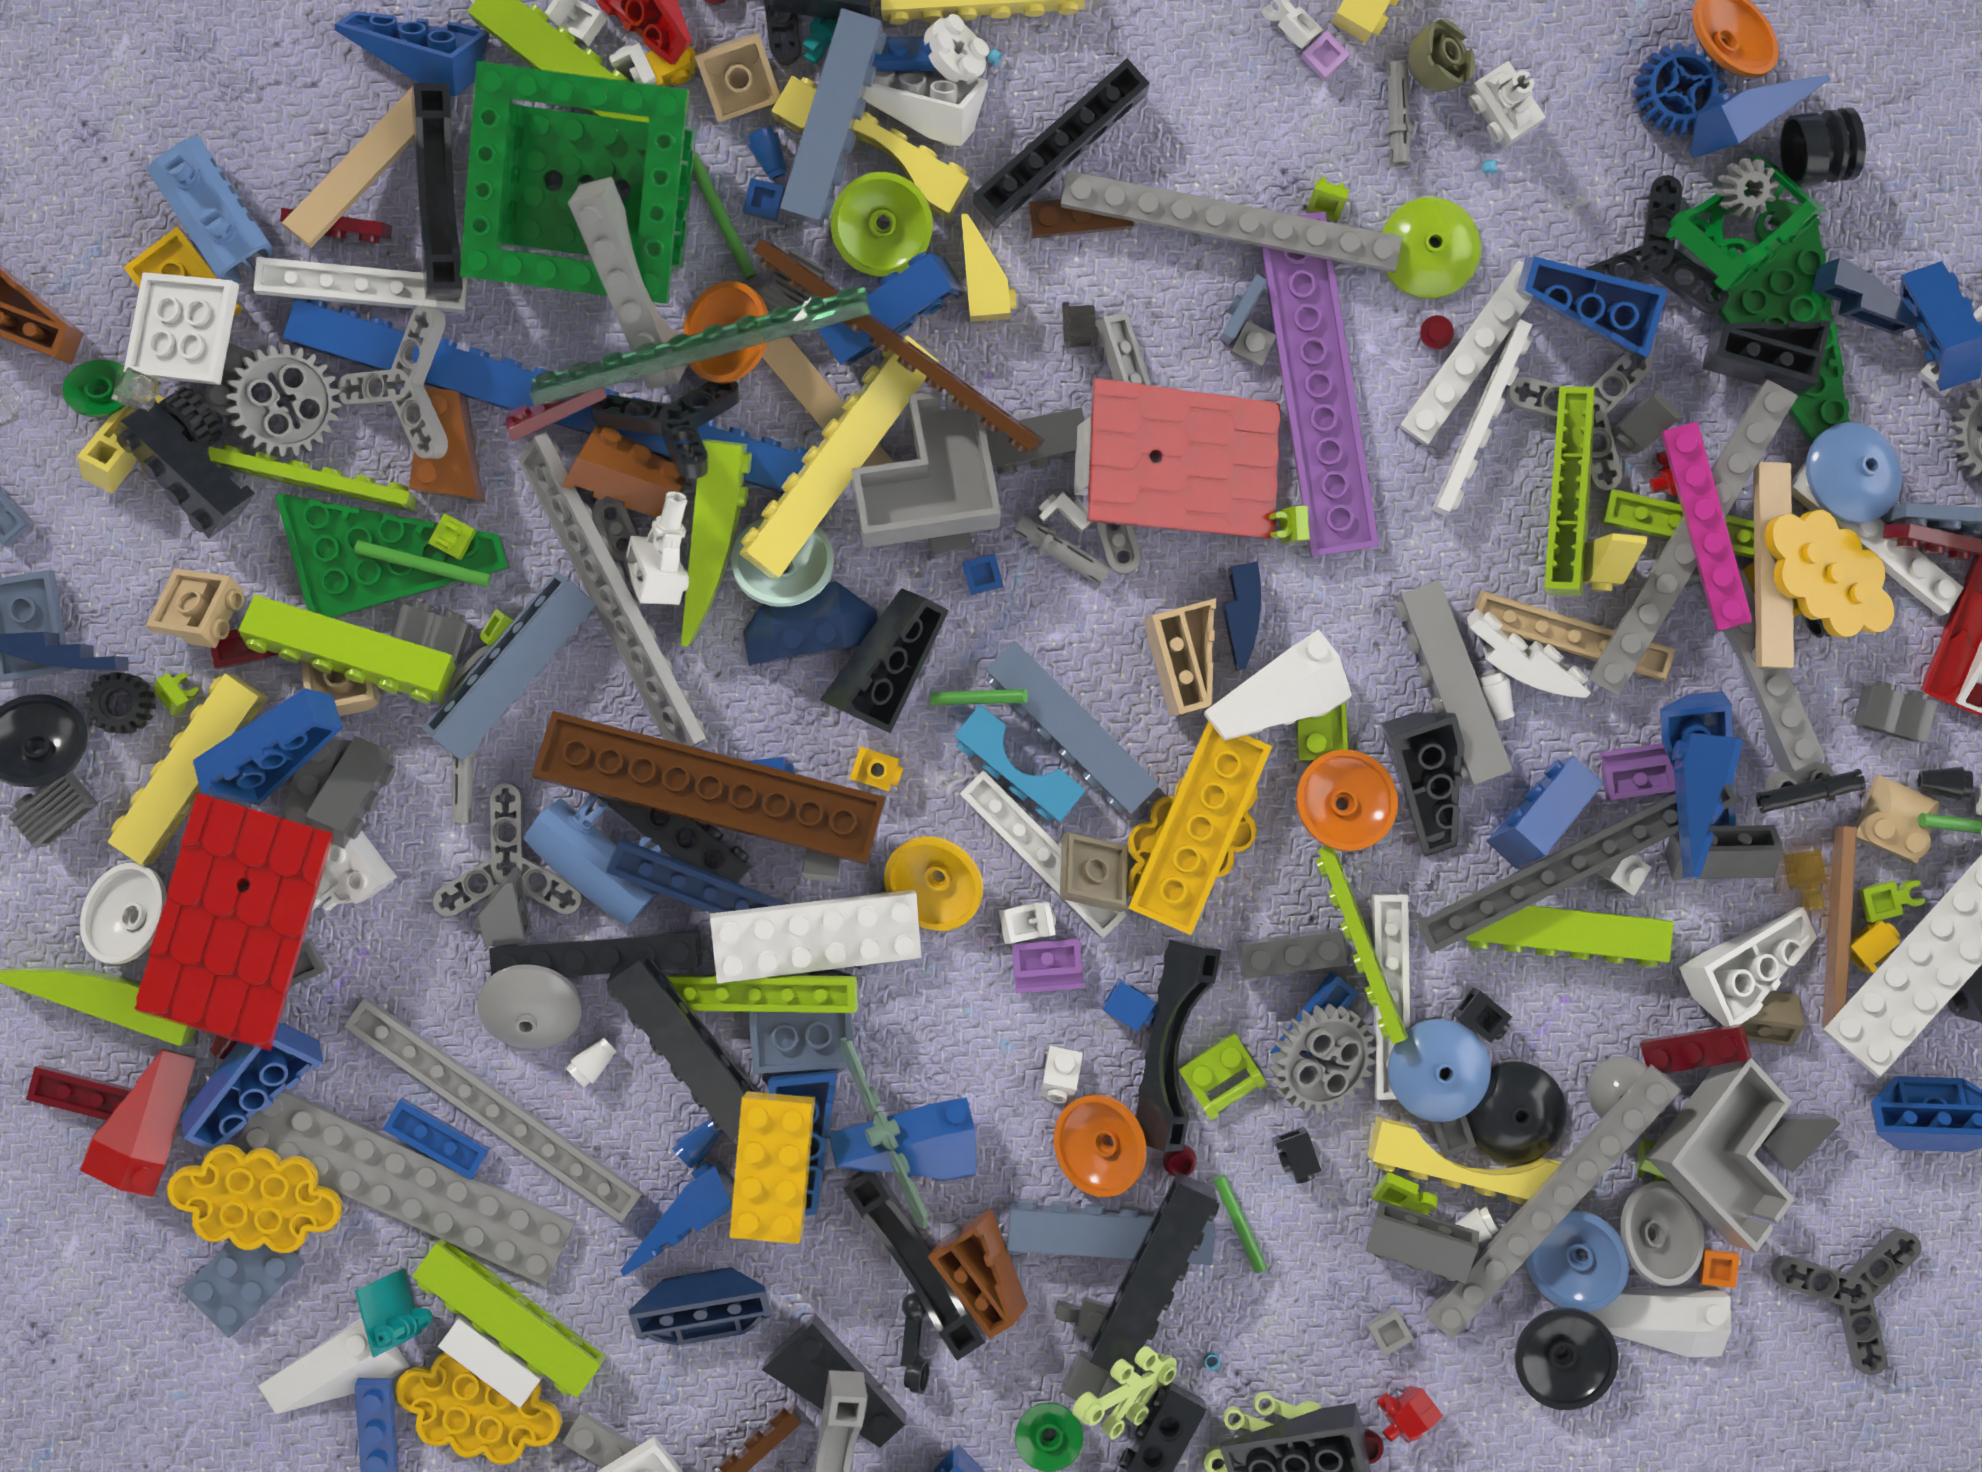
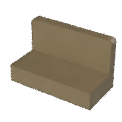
M1770 991L1761 1002L1764 1006L1760 1011L1742 1023L1747 1040L1793 1047L1804 1028L1799 996L1793 993Z

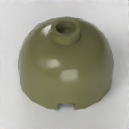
M1447 19L1432 22L1416 34L1410 43L1408 50L1410 73L1416 81L1431 91H1449L1461 86L1473 77L1475 69L1473 50L1471 48L1466 51L1462 40L1467 37L1454 22Z

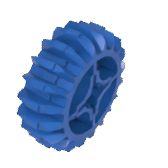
M1677 43L1672 50L1668 45L1662 47L1659 54L1656 52L1652 53L1648 57V63H1643L1639 67L1641 75H1637L1634 79L1633 84L1639 88L1633 91L1632 97L1641 99L1635 105V110H1645L1646 114L1642 117V122H1647L1649 119L1654 121L1652 131H1657L1661 126L1664 127V137L1670 136L1674 130L1678 138L1686 135L1687 131L1694 135L1698 114L1710 106L1708 101L1727 89L1728 84L1718 81L1724 76L1725 71H1715L1713 67L1716 63L1712 60L1708 62L1705 59L1707 54L1704 50L1696 54L1695 44L1689 45L1685 51L1682 43ZM1684 69L1690 71V72L1693 73L1695 76L1689 75L1688 73L1685 72ZM1663 70L1665 87L1660 93H1657L1656 79L1659 71ZM1676 86L1677 89L1679 87L1682 90L1688 89L1683 95L1682 92L1680 94L1677 91L1671 92ZM1702 88V104L1699 111H1696L1694 106L1696 103L1695 92ZM1664 105L1672 107L1676 113L1670 111Z

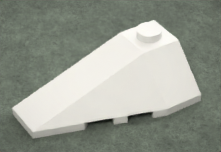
M876 71L871 88L865 87L862 99L929 139L941 141L946 146H962L974 131L988 87V80L977 78L971 84H965L966 81L961 79L955 83L947 78L925 76V71H914L913 73L895 74V71Z
M1318 629L1289 648L1207 709L1204 715L1225 741L1260 732L1264 728L1280 724H1292L1299 719L1311 716L1313 718L1324 716L1350 699L1352 694L1339 654Z
M1798 907L1701 953L1680 966L1679 969L1692 998L1723 1026L1742 1024L1760 1011L1764 1006L1761 1003L1770 991H1775L1781 984L1779 979L1790 966L1797 964L1816 940L1817 936L1805 908Z
M1718 1287L1623 1290L1608 1306L1588 1312L1602 1321L1612 1335L1685 1357L1722 1356L1731 1333L1730 1296Z
M361 1317L259 1384L258 1387L274 1412L280 1414L355 1394L354 1385L358 1378L393 1379L410 1366L397 1346L373 1358Z

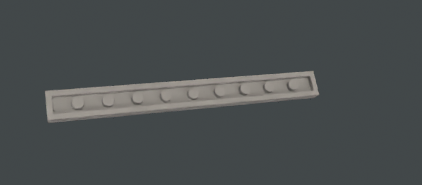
M1068 170L1061 201V207L1393 273L1397 267L1403 237Z
M1769 379L1762 382L1711 468L1724 519L1797 398L1796 394ZM1684 516L1588 676V680L1617 696L1621 694L1697 566Z
M366 997L361 1001L344 1025L346 1029L622 1223L643 1194L642 1191Z
M1651 1064L1476 1256L1467 1283L1454 1281L1425 1312L1426 1318L1454 1339L1681 1091L1680 1087Z

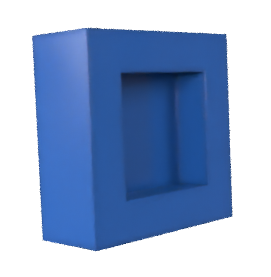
M751 178L743 213L777 222L785 192L784 186Z
M995 553L962 562L971 596L1003 587Z

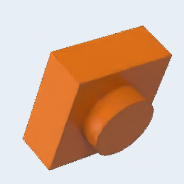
M1704 1248L1699 1266L1698 1282L1702 1285L1736 1288L1740 1254L1735 1251Z

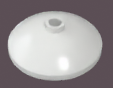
M138 863L120 864L104 873L89 891L81 912L80 932L85 948L97 960L109 964L127 963L139 957L151 946L167 898L164 884L154 870Z

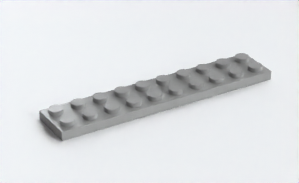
M547 432L535 436L518 459L524 473L590 599L596 603L595 609L663 739L695 747L706 739L701 719L693 714L688 704L689 699L686 690L674 678L672 664L669 658L661 653L656 643L657 637L654 629L650 624H646L640 612L641 606L638 598L633 593H630L624 582L625 575L621 566L618 563H614L609 553V544L603 533L598 532L593 522L591 508L586 502L582 501L577 492V486L574 485L572 490L561 487L569 471H566L561 461V452L558 445L550 440Z
M287 1090L273 1099V1104L265 1111L259 1110L248 1119V1124L245 1126L236 1145L248 1152L257 1148H268L273 1150L281 1160L290 1156L307 1158L315 1165L318 1171L319 1184L544 1286L548 1284L576 1221L477 1176L470 1180L409 1145Z

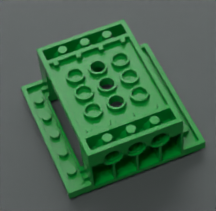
M477 61L460 276L608 296L593 261L500 249V245H517L590 255L570 208L569 201L579 187L582 177L591 175L596 181L612 177L614 183L623 179L629 183L631 188L630 195L622 200L626 211L633 253L645 288L652 302L669 304L672 269L683 268L697 136V129L686 126L690 90ZM512 99L648 117L649 123L523 106L512 103ZM554 170L558 171L563 177V184L556 191L549 189L546 184V176Z

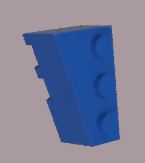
M1943 261L1902 274L1900 298L1918 320L1917 328H1913L1915 334L1921 333L1930 350L1925 351L1924 355L1927 363L1935 361L1939 370V377L1936 380L1939 391L1981 378L1982 321L1977 322L1970 299L1967 296L1963 297L1959 291V282L1955 273H1949Z

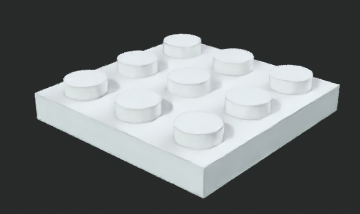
M142 272L124 373L139 377L221 385L239 284L232 280Z

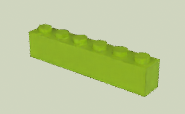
M476 0L467 11L476 24L533 69L629 81L618 70L614 69L611 73L601 65L603 59L593 50L587 47L583 51L574 44L576 38L565 28L559 26L558 29H555L546 22L549 17L534 4L528 7L520 0ZM585 109L590 114L596 116L649 123L648 117Z
M254 594L238 630L245 645L253 651L265 653L268 650L277 653L288 662L298 663L299 660L307 662L321 672L331 673L336 671L344 674L347 679L353 682L364 683L368 681L375 683L386 692L396 694L398 691L410 694L414 700L429 704L431 701L442 704L456 669L453 657L450 654Z
M1530 905L1463 939L1468 940L1469 947L1489 949V943L1502 944V950L1522 952L1524 946L1536 948L1535 954L1556 956L1557 950L1569 951V957L1575 959L1590 960V954L1603 955V961L1624 964V958L1637 959L1636 965L1658 967V961L1670 963L1674 922L1658 918Z
M440 1239L435 1243L411 1276L417 1280V1285L421 1290L428 1294L439 1296L445 1301L444 1305L447 1309L457 1315L462 1313L472 1321V1326L478 1332L484 1335L490 1334L500 1341L499 1345L505 1352L511 1355H519L527 1361L526 1365L531 1371L538 1375H546L554 1381L556 1389L564 1395H573L575 1398H578L607 1357L460 1247Z

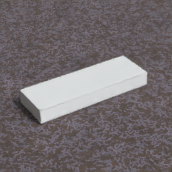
M463 1317L458 1318L438 1345L440 1349L519 1408L543 1378L531 1371L526 1364L514 1355L505 1352L499 1344L487 1335L478 1332Z

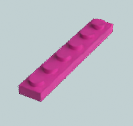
M1698 421L1661 431L1715 631L1752 622Z

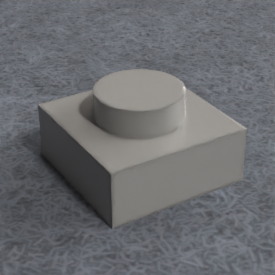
M1246 321L1231 354L1261 368L1276 336Z
M1396 1307L1366 1323L1384 1356L1414 1340Z

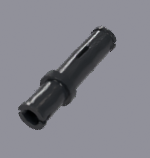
M1855 769L1854 771L1833 776L1822 774L1816 780L1765 792H1757L1755 797L1757 806H1762V808H1759L1760 813L1765 814L1769 811L1816 800H1835V796L1865 790L1866 784L1862 771Z

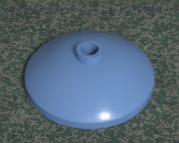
M1840 423L1818 435L1809 449L1806 460L1808 485L1814 498L1826 512L1845 522L1866 523L1880 518L1894 506L1902 485L1901 466L1892 445L1878 431L1861 423Z
M1447 1019L1425 1020L1407 1029L1408 1039L1394 1044L1388 1061L1390 1087L1399 1103L1413 1115L1432 1122L1452 1121L1471 1112L1483 1099L1490 1082V1060L1482 1041L1466 1026ZM1448 1067L1450 1070L1449 1077L1441 1079L1439 1076L1440 1070Z
M1572 1209L1526 1259L1527 1269L1532 1281L1546 1298L1560 1307L1576 1308L1585 1312L1599 1310L1611 1304L1623 1291L1629 1276V1259L1621 1237L1606 1221L1594 1214ZM1578 1249H1584L1588 1253V1257H1582Z

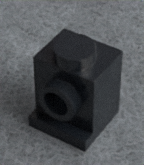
M1474 987L1452 1013L1490 1043L1494 1039H1501L1510 1027L1508 1022L1512 1018L1509 1013L1492 999ZM1482 1010H1486L1488 1013L1487 1019L1484 1022H1479L1477 1016Z
M1304 1127L1272 1137L1275 1147L1278 1150L1283 1149V1152L1278 1153L1284 1172L1291 1171L1296 1184L1308 1182L1315 1178V1173L1322 1171L1309 1133Z

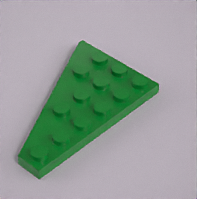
M1818 218L1792 243L1788 240V243L1785 245L1780 244L1774 250L1778 253L1777 257L1757 273L1752 270L1746 276L1747 278L1743 283L1729 289V299L1725 307L1718 312L1724 323L1767 322V324H1786L1791 321L1819 323L1820 321L1831 320L1817 384L1801 397L1797 396L1788 412L1811 445L1818 435L1826 429L1840 423L1851 422L1848 418L1850 410L1849 401L1845 399L1842 376L1844 375L1841 350L1837 344V324L1833 322L1830 301L1833 299L1813 292L1817 266L1826 262L1825 249H1822L1819 233L1821 222ZM1713 291L1711 294L1707 293L1708 301L1710 303L1714 300L1718 301L1719 293Z
M282 493L275 495L307 610L317 614L336 618L464 582L355 554L354 549L358 540L487 574L510 569L502 538L498 534L477 531L462 560H459L428 543L438 523Z

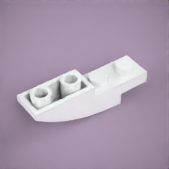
M1476 608L1467 617L1470 629L1488 643L1483 648L1486 660L1516 680L1550 693L1587 698L1591 694L1586 683L1588 677L1575 665L1571 668L1566 666L1561 661L1563 656L1550 644L1544 647L1538 641H1535L1528 648L1526 642L1517 634L1512 633L1509 636L1501 629L1503 624L1490 612L1484 615Z

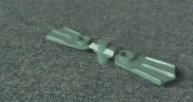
M846 1037L840 1038L841 1054L868 1111L874 1114L873 1126L864 1130L867 1141L871 1147L881 1144L891 1151L889 1152L890 1161L914 1220L922 1229H926L929 1226L926 1220L929 1214L913 1180H909L907 1173L910 1172L908 1162L903 1153L896 1154L894 1151L899 1146L895 1139V1135L900 1134L899 1126L895 1119L888 1121L884 1111L876 1112V1107L880 1106V1100L874 1087L868 1088L865 1080L866 1073L853 1042L847 1040Z

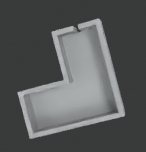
M971 386V387H973L975 390L978 391V387H977V386ZM938 391L909 395V415L917 454L916 460L852 469V484L863 548L999 528L1001 509L986 429L980 422L982 416L973 409L968 413L952 402L955 396L948 391L946 393V410L940 411L941 394Z
M1752 1058L1749 1061L1716 1065L1711 1069L1646 1156L1730 1245L1757 1253L1774 1228L1768 1223L1748 1218L1749 1215L1779 1223L1795 1201V1198L1754 1156L1755 1152L1792 1104V1101Z

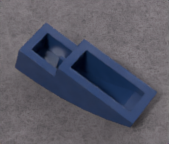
M1841 258L1817 266L1813 292L1841 302L1838 315L1893 335L1917 328L1918 320L1905 303L1889 287L1869 272Z
M1258 561L1233 566L1228 569L1234 601L1224 603L1221 606L1235 671L1246 669L1259 629L1261 580Z

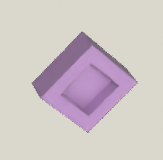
M1326 30L1302 53L1301 58L1325 81L1349 58L1350 53Z

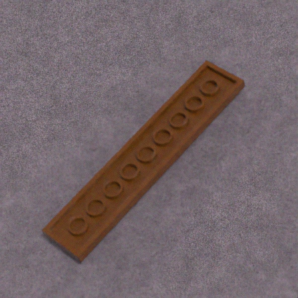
M552 711L532 773L533 778L864 865H868L886 801L884 796Z

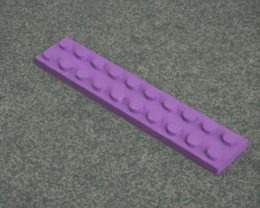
M1325 211L1298 215L1327 221ZM1260 246L1265 279H1267L1266 287L1273 330L1276 336L1275 343L1302 506L1308 507L1310 538L1308 540L1310 558L1378 547L1379 541L1334 263L1332 260Z

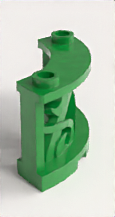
M1756 155L1754 158L1750 156L1748 158L1751 162L1756 159L1764 161V168H1772L1775 171L1772 177L1780 185L1773 194L1776 200L1773 202L1765 201L1767 211L1760 213L1756 220L1754 233L1759 243L1758 245L1742 238L1724 240L1722 220L1724 215L1729 214L1730 208L1723 209L1719 206L1725 196L1717 194L1702 204L1688 209L1686 212L1682 210L1676 214L1669 223L1671 229L1665 235L1669 240L1678 239L1717 274L1719 277L1714 282L1723 291L1743 283L1747 278L1746 276L1752 270L1757 273L1777 257L1778 253L1774 250L1780 244L1785 245L1788 243V240L1791 243L1796 240L1826 209L1817 200L1810 197L1765 155ZM1749 182L1744 187H1750ZM1784 188L1798 199L1802 205L1779 199ZM1747 189L1744 190V194L1746 195L1749 192V190ZM1767 215H1773L1768 224H1775L1777 229L1769 230L1764 226ZM1735 248L1740 249L1743 254H1738Z

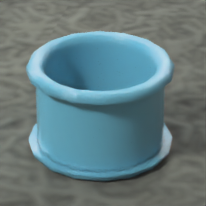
M993 48L989 52L986 61L996 66L1001 60L1003 53Z
M1483 161L1482 173L1497 172V161Z
M1212 1352L1206 1354L1204 1357L1205 1366L1209 1370H1216L1220 1365L1218 1355ZM1209 1357L1217 1358V1363L1214 1366H1209L1206 1363Z

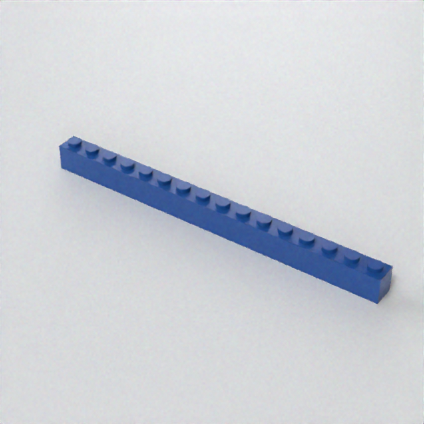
M294 299L283 339L294 345L379 371L391 370L407 327H405L404 332L392 329L393 323L373 317L372 321L369 322L359 319L360 313L344 307H340L339 312L327 309L328 304L321 300L307 299L306 302ZM441 337L424 384L438 389L458 391L467 398L513 411L524 405L528 407L534 406L541 402L542 397L553 391L562 393L572 388V384L579 379L567 377L566 382L555 379V373L540 367H535L534 372L521 368L522 363L514 359L502 357L501 362L490 359V353L484 350L470 347L469 352L457 349L458 343ZM417 345L412 353L414 362H417L420 355ZM606 388L607 395L619 396V392ZM591 405L552 423L591 435L597 426L592 419ZM637 415L635 417H646L647 415ZM712 420L697 428L702 440L712 439L747 444V452L752 454L750 472L744 473L745 483L783 494L785 491L781 487L793 472L798 475L805 465L802 462V458L807 453V449L796 446L794 451L780 448L782 444L780 441L762 436L761 441L748 438L749 432L731 426L729 431L716 428L717 423ZM615 429L635 443L647 447L656 455L672 460L662 436ZM680 440V441H677V442H678V443H688V442H691V441Z

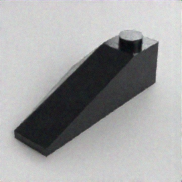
M1411 713L1381 723L1388 751L1424 857L1457 847L1460 808L1458 807L1459 788L1462 787L1461 761L1462 757H1464L1465 745L1456 714Z
M1356 1403L1321 1408L1220 1443V1450L1228 1472H1371L1365 1431Z

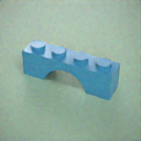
M980 704L954 735L959 740L955 746L970 758L976 753L986 761L982 768L997 780L1003 775L1012 782L1008 789L1023 801L1029 796L1039 804L1035 811L1046 820L1051 822L1055 817L1061 822L1086 790L1059 768L1051 773L1039 776L1028 775L1017 770L1009 762L1004 751L1003 737L1006 725Z

